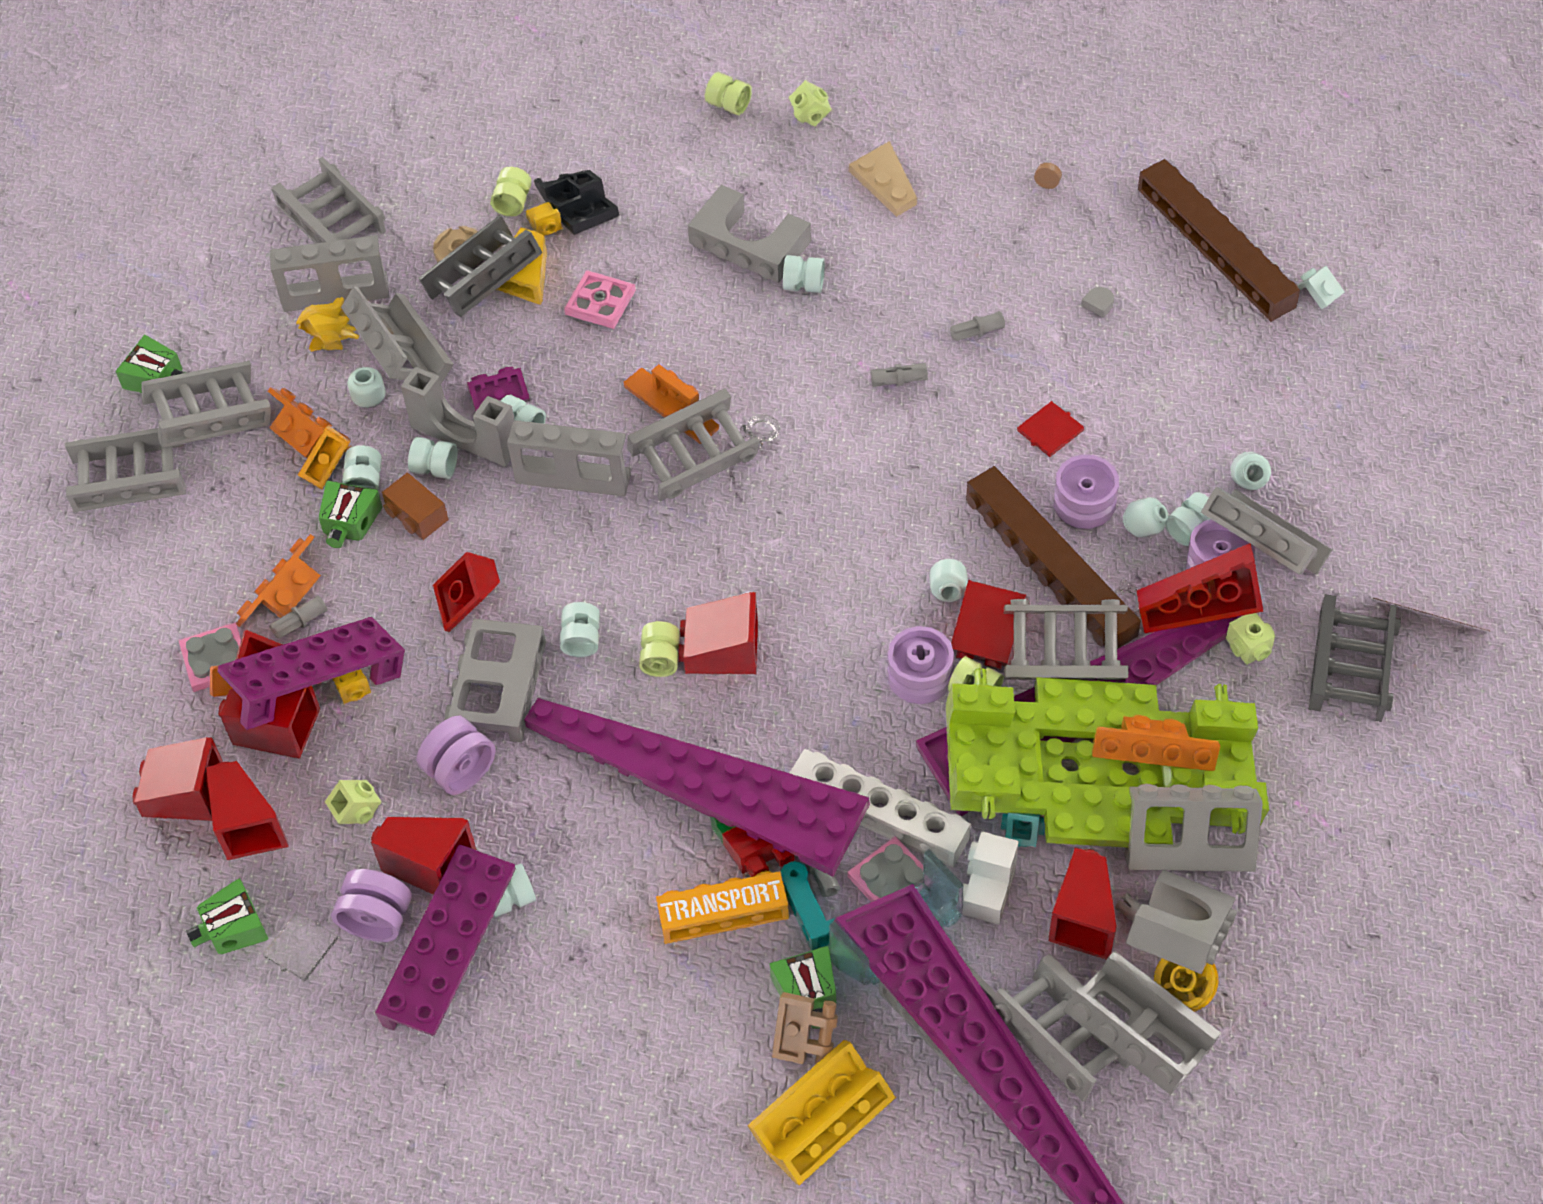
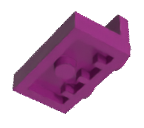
M505 367L498 370V374L492 376L480 374L472 377V381L467 382V388L475 411H477L487 396L501 401L505 396L511 394L525 402L530 401L521 368Z

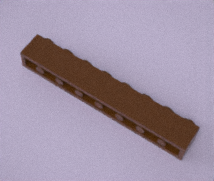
M1163 159L1140 171L1138 191L1270 322L1297 307L1300 289L1296 283L1290 281L1281 272L1280 268L1273 264L1260 248L1254 246L1247 239L1246 235L1239 231L1226 215L1216 209L1212 202L1205 198L1196 189L1195 185L1189 182L1175 166H1172L1166 159Z
M995 465L967 482L966 501L968 505L983 516L989 528H994L1001 535L1004 544L1014 549L1019 555L1021 562L1037 574L1038 580L1043 586H1048L1053 591L1061 605H1102V600L1110 599L1120 600V605H1126ZM1129 607L1125 614H1117V649L1139 635L1141 620ZM1087 614V629L1092 633L1095 642L1099 646L1105 647V614Z

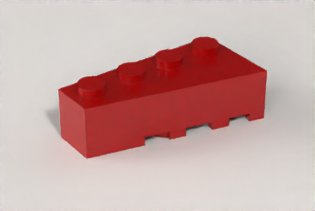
M1251 543L1136 590L1144 634L1264 612Z

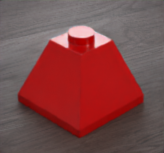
M466 552L433 584L443 627L446 632H450L500 583L494 559Z

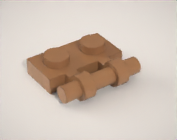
M783 992L779 999L772 1058L804 1064L807 1053L816 1055L815 1065L834 1048V1043L831 1039L833 1029L837 1027L838 1016L835 1014L836 1003L824 1001L822 1012L813 1011L815 999ZM811 1025L820 1027L818 1040L809 1039Z

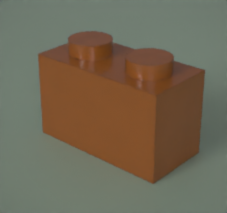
M408 472L382 491L385 502L383 507L386 513L393 519L397 517L410 534L415 533L422 540L426 539L449 520L445 503Z

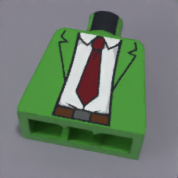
M143 335L115 371L123 389L142 393L143 381L186 373L182 371L183 368L178 355L173 350L147 335Z
M333 481L326 482L319 512V522L323 533L328 535L326 543L329 546L341 548L345 538L356 541L364 538L383 507L378 490Z
M240 878L197 906V910L203 923L186 930L193 948L211 940L218 954L232 952L269 939Z
M828 946L769 963L770 977L780 996L783 992L813 998L815 999L813 1008L815 1012H822L824 1001H833L837 1006L836 989ZM811 1025V1027H812L813 1029H819V1028H820V1027H816V1026H812V1025Z

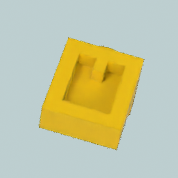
M550 202L525 210L526 218L534 231L546 236L562 230L560 213L558 209H553Z
M361 669L332 678L343 704L360 700L365 695L372 693L368 680Z

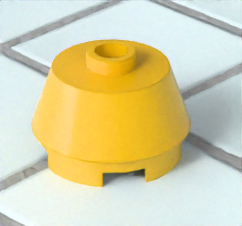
M1161 958L1154 972V981L1194 1012L1207 1006L1217 992L1219 978L1214 963L1213 965L1207 963L1200 974Z

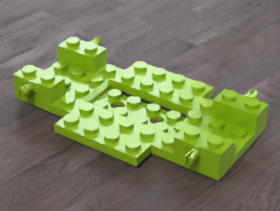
M980 668L974 670L975 684L952 683L946 700L951 810L982 812L984 819H987V816L988 819H993L996 816L995 813L1044 815L1046 843L1128 848L1132 809V799L1129 793L1130 787H1139L1142 784H1152L1157 787L1185 785L1189 788H1203L1206 785H1215L1220 788L1234 789L1237 786H1248L1257 789L1263 802L1260 826L1270 810L1266 782H1257L1252 748V741L1258 731L1255 703L1230 701L1228 699L1227 685L1225 684L1223 686L1218 684L1214 687L1216 700L1195 699L1189 712L1159 711L1156 685L1037 677L1034 683L1035 702L1014 701L1013 687L988 685L987 670L982 668L981 673ZM1135 715H1142L1151 720L1164 721L1165 719H1175L1184 723L1189 737L1219 741L1220 750L1215 770L1207 771L1097 758L1092 755L1093 744L1090 741L1082 740L1079 743L1062 742L1057 738H1052L1048 741H1040V739H1043L1044 736L1094 739L1097 727L1122 729L1123 716L1133 717ZM1065 759H1071L1077 763L1078 769L1076 771H1067L1061 762ZM1133 763L1137 766L1139 773L1129 775L1123 770L1122 765ZM1181 807L1148 808L1146 811L1144 842L1146 844L1173 845L1171 823H1183L1184 809ZM1214 808L1210 812L1209 825L1232 827L1234 834L1237 832L1242 834L1246 830L1247 809Z

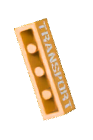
M765 871L758 873L754 877L744 879L730 878L724 883L714 885L700 884L693 889L684 891L670 890L663 895L656 896L665 944L789 919L788 902L780 871L773 873Z

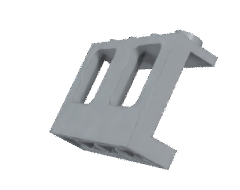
M377 235L270 250L271 273L284 312L304 310L310 305L329 304L336 298L341 297L345 300L354 286L360 289L367 301L390 298L387 271H384ZM359 261H368L370 263L372 273L341 277L338 265ZM313 268L316 270L319 279L316 281L287 284L284 273Z
M354 286L341 308L389 378L406 380L413 371V369L402 368L408 359L413 368L418 367L440 376L442 383L454 364L405 295L396 293L389 305L369 303L358 287Z
M514 420L507 444L515 483L626 496L631 476L630 467H625L622 451L626 435L620 432ZM522 448L550 451L553 453L554 458L523 455ZM577 455L604 457L609 460L610 465L580 462Z
M473 618L471 630L467 629L465 633L464 645L466 649L465 653L459 656V676L452 683L451 695L453 699L451 705L448 704L446 706L445 720L453 716H462L477 729L508 732L510 741L522 742L526 728L524 718L530 711L546 644L543 626ZM483 633L516 637L510 661L504 663L477 660ZM471 683L496 685L504 688L499 709L496 713L464 710Z
M1152 784L1130 787L1129 793L1132 799L1129 845L1128 848H1125L1124 852L1129 870L1256 872L1263 804L1257 789L1248 786H1237L1234 789L1220 788L1215 785H1206L1203 788H1189L1185 785L1157 787ZM1181 807L1184 809L1181 841L1178 844H1146L1144 842L1146 811L1148 808ZM1212 809H1247L1245 840L1242 845L1208 844L1210 812Z
M1116 951L1107 958L1102 969L1082 989L1078 987L1074 991L1063 1010L1170 1095L1204 1059L1221 1034L1220 1031ZM1097 995L1106 996L1129 1015V1019L1124 1023L1094 998ZM1150 1036L1158 1037L1179 1053L1183 1060L1178 1065L1148 1042L1147 1039Z

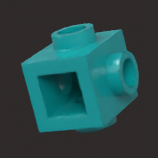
M1003 813L1001 830H1006L1005 838L1019 841L1018 847H1036L1039 835L1045 836L1044 817L1040 814Z

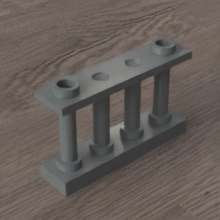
M499 215L418 279L430 299L433 300L444 292L455 314L462 317L543 252L532 232L525 230L514 238L503 217ZM503 244H505V246H504L503 248H501L498 252H496L495 254L493 253V252L496 251L498 248H500ZM485 260V262L478 266L475 270L473 269L476 265ZM462 276H465V277H464L462 280H460L457 284H455L454 286L452 285V284L455 283L457 280H459Z
M1324 594L1319 614L1308 710L1321 711L1323 701H1329L1332 698L1377 706L1376 721L1382 722L1385 711H1391L1394 694L1388 693L1393 640L1394 635L1398 636L1401 618H1396L1397 606H1390L1386 619L1340 612V608H1335L1336 596ZM1338 623L1383 630L1385 631L1384 642L1377 643L1340 637L1338 633L1332 632L1333 626H1338ZM1335 648L1382 655L1381 669L1335 661V658L1330 657V650L1335 651ZM1333 673L1379 680L1378 694L1334 687L1332 683L1327 682V675L1332 676Z

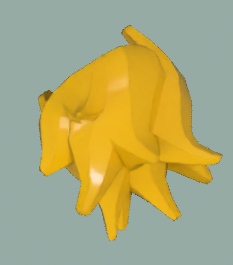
M343 297L336 298L329 304L310 305L300 314L296 325L299 324L298 329H302L313 336L309 345L311 352L321 349L328 351L342 350L341 340L359 338V335L353 332L356 331V328L348 324L349 318L341 308L345 301Z

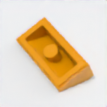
M327 426L298 473V476L322 490L350 441L332 427Z

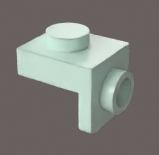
M1327 266L1317 271L1314 267L1301 276L1303 281L1297 285L1300 290L1306 287L1321 309L1327 307L1345 292Z

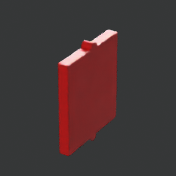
M1050 401L1019 425L1017 431L1031 442V446L1038 447L1051 457L1082 433L1085 427L1071 417L1070 412H1065L1053 401Z

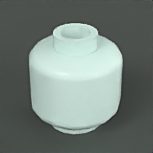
M362 367L353 371L348 377L347 385L351 400L357 406L370 408L382 402L386 390L382 375L378 370L372 367Z
M1252 451L1239 454L1233 460L1230 467L1234 482L1247 490H1258L1264 487L1271 476V466L1268 460Z
M1147 497L1128 504L1123 514V523L1127 531L1136 537L1143 538L1163 531L1168 518V512L1159 500Z
M944 559L936 562L931 567L929 574L930 588L932 594L937 599L953 602L964 596L968 577L966 568L961 562L955 559Z

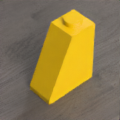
M521 227L514 236V238H516L519 234L528 229ZM528 230L532 232L543 253L496 290L541 305L543 302L547 260L545 237L537 231Z

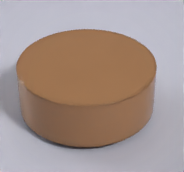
M1049 162L1040 164L1034 174L1036 183L1046 189L1057 187L1062 177L1059 167Z

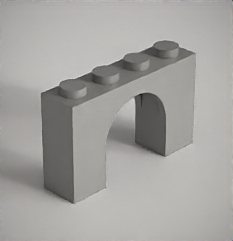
M720 185L687 225L689 243L696 248L706 250L721 259H726L741 268L751 270L766 279L779 283L783 278L786 255L800 256L810 244L811 223L787 214L769 236L755 241L739 239L729 231L745 212L744 196L738 191Z
M415 367L401 385L411 428L444 442L455 443L457 447L506 467L511 460L507 442L513 421L515 420L512 406L487 396L474 413V422L468 420L456 412L445 399L440 376Z
M1163 870L1156 880L1149 904L1142 903L1137 911L1126 944L1201 974L1207 963L1213 965L1217 953H1219L1223 941H1225L1229 929H1231L1237 910L1232 909L1236 898Z

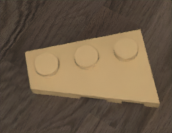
M890 141L849 164V172L896 217L917 205V196Z

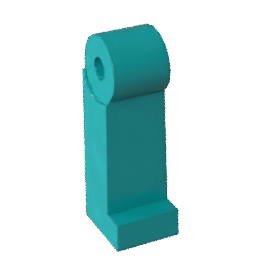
M796 861L785 864L781 869V876L786 898L810 950L826 946L830 947L842 942L841 934L832 925L835 918L826 920L809 886L808 871L805 865Z

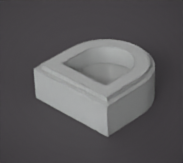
M1095 287L1082 298L1081 306L1104 318L1113 307L1114 295L1107 288Z

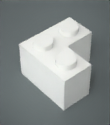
M981 831L978 843L972 842L968 855L970 862L967 870V875H971L969 884L963 883L958 902L963 903L962 915L997 925L1000 924L1016 871L1019 841Z

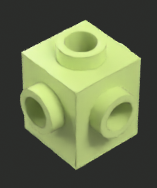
M806 80L788 97L794 109L793 114L796 119L801 123L806 122L814 127L832 110L827 100V93L822 88Z
M1257 613L1244 615L1230 622L1226 640L1229 642L1234 655L1240 657L1246 665L1256 660L1262 661L1266 659L1272 652L1275 639L1272 627L1268 623H1264Z
M339 780L324 801L338 824L367 823L372 819L374 812L382 803L368 780Z

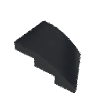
M591 170L561 174L557 180L543 182L541 178L534 180L535 186L546 203L550 202L553 209H558L561 223L574 235L620 216L618 206L605 197L602 179Z

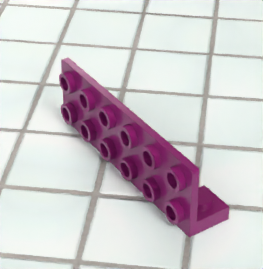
M368 617L219 665L218 673L243 699L240 723L248 730L274 720L276 697L368 666H371L369 679L375 685L400 678L405 649L373 617Z
M458 845L375 1011L383 1027L394 1031L399 1023L431 1036L436 1034L516 870L515 864L463 845Z

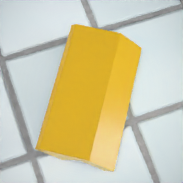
M844 1039L749 1123L747 1127L766 1154L800 1186L889 1105L896 1096L881 1073L868 1068L852 1043Z

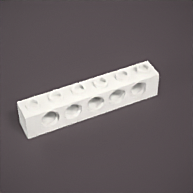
M804 749L790 771V774L820 782V779L827 778L830 779L829 782L820 783L847 791L858 792L857 794L869 797L870 806L860 826L889 839L896 836L904 846L952 868L970 839L971 823H968L960 815L948 814L938 809L931 802H922L911 797L902 789H893L884 785L875 777H866L857 773L849 765L835 763L820 752L813 753ZM877 803H882V804H885L886 806H884V807H875V806H873V805H874V804H877ZM911 816L913 817V819L904 820L901 817ZM932 828L940 829L941 832L933 833L929 830Z

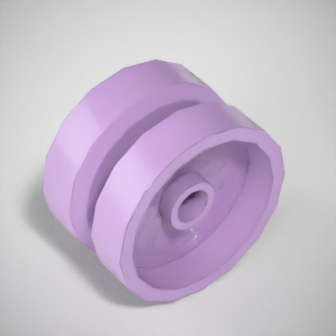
M1083 454L1071 457L1062 463L1056 473L1054 509L1058 517L1068 525L1083 529L1099 527L1109 521L1116 510L1119 489V475L1115 467L1106 459L1095 455Z
M1212 519L1203 521L1194 528L1190 536L1186 570L1249 543ZM1251 545L1254 556L1255 546Z
M922 626L907 628L894 637L888 650L887 677L890 688L899 698L909 703L926 704L935 702L947 693L954 662V651L947 637L933 628Z
M453 716L442 721L423 740L418 750L416 761L418 767L428 776L435 778L436 783L446 793L456 795L470 789L480 781L490 768L496 749L495 745L485 735L477 732L476 727L466 718Z
M369 869L348 871L340 889L342 896H339L331 913L333 922L344 931L366 940L376 942L395 940L403 923L401 915L407 911L412 897L410 889L403 882L379 871Z

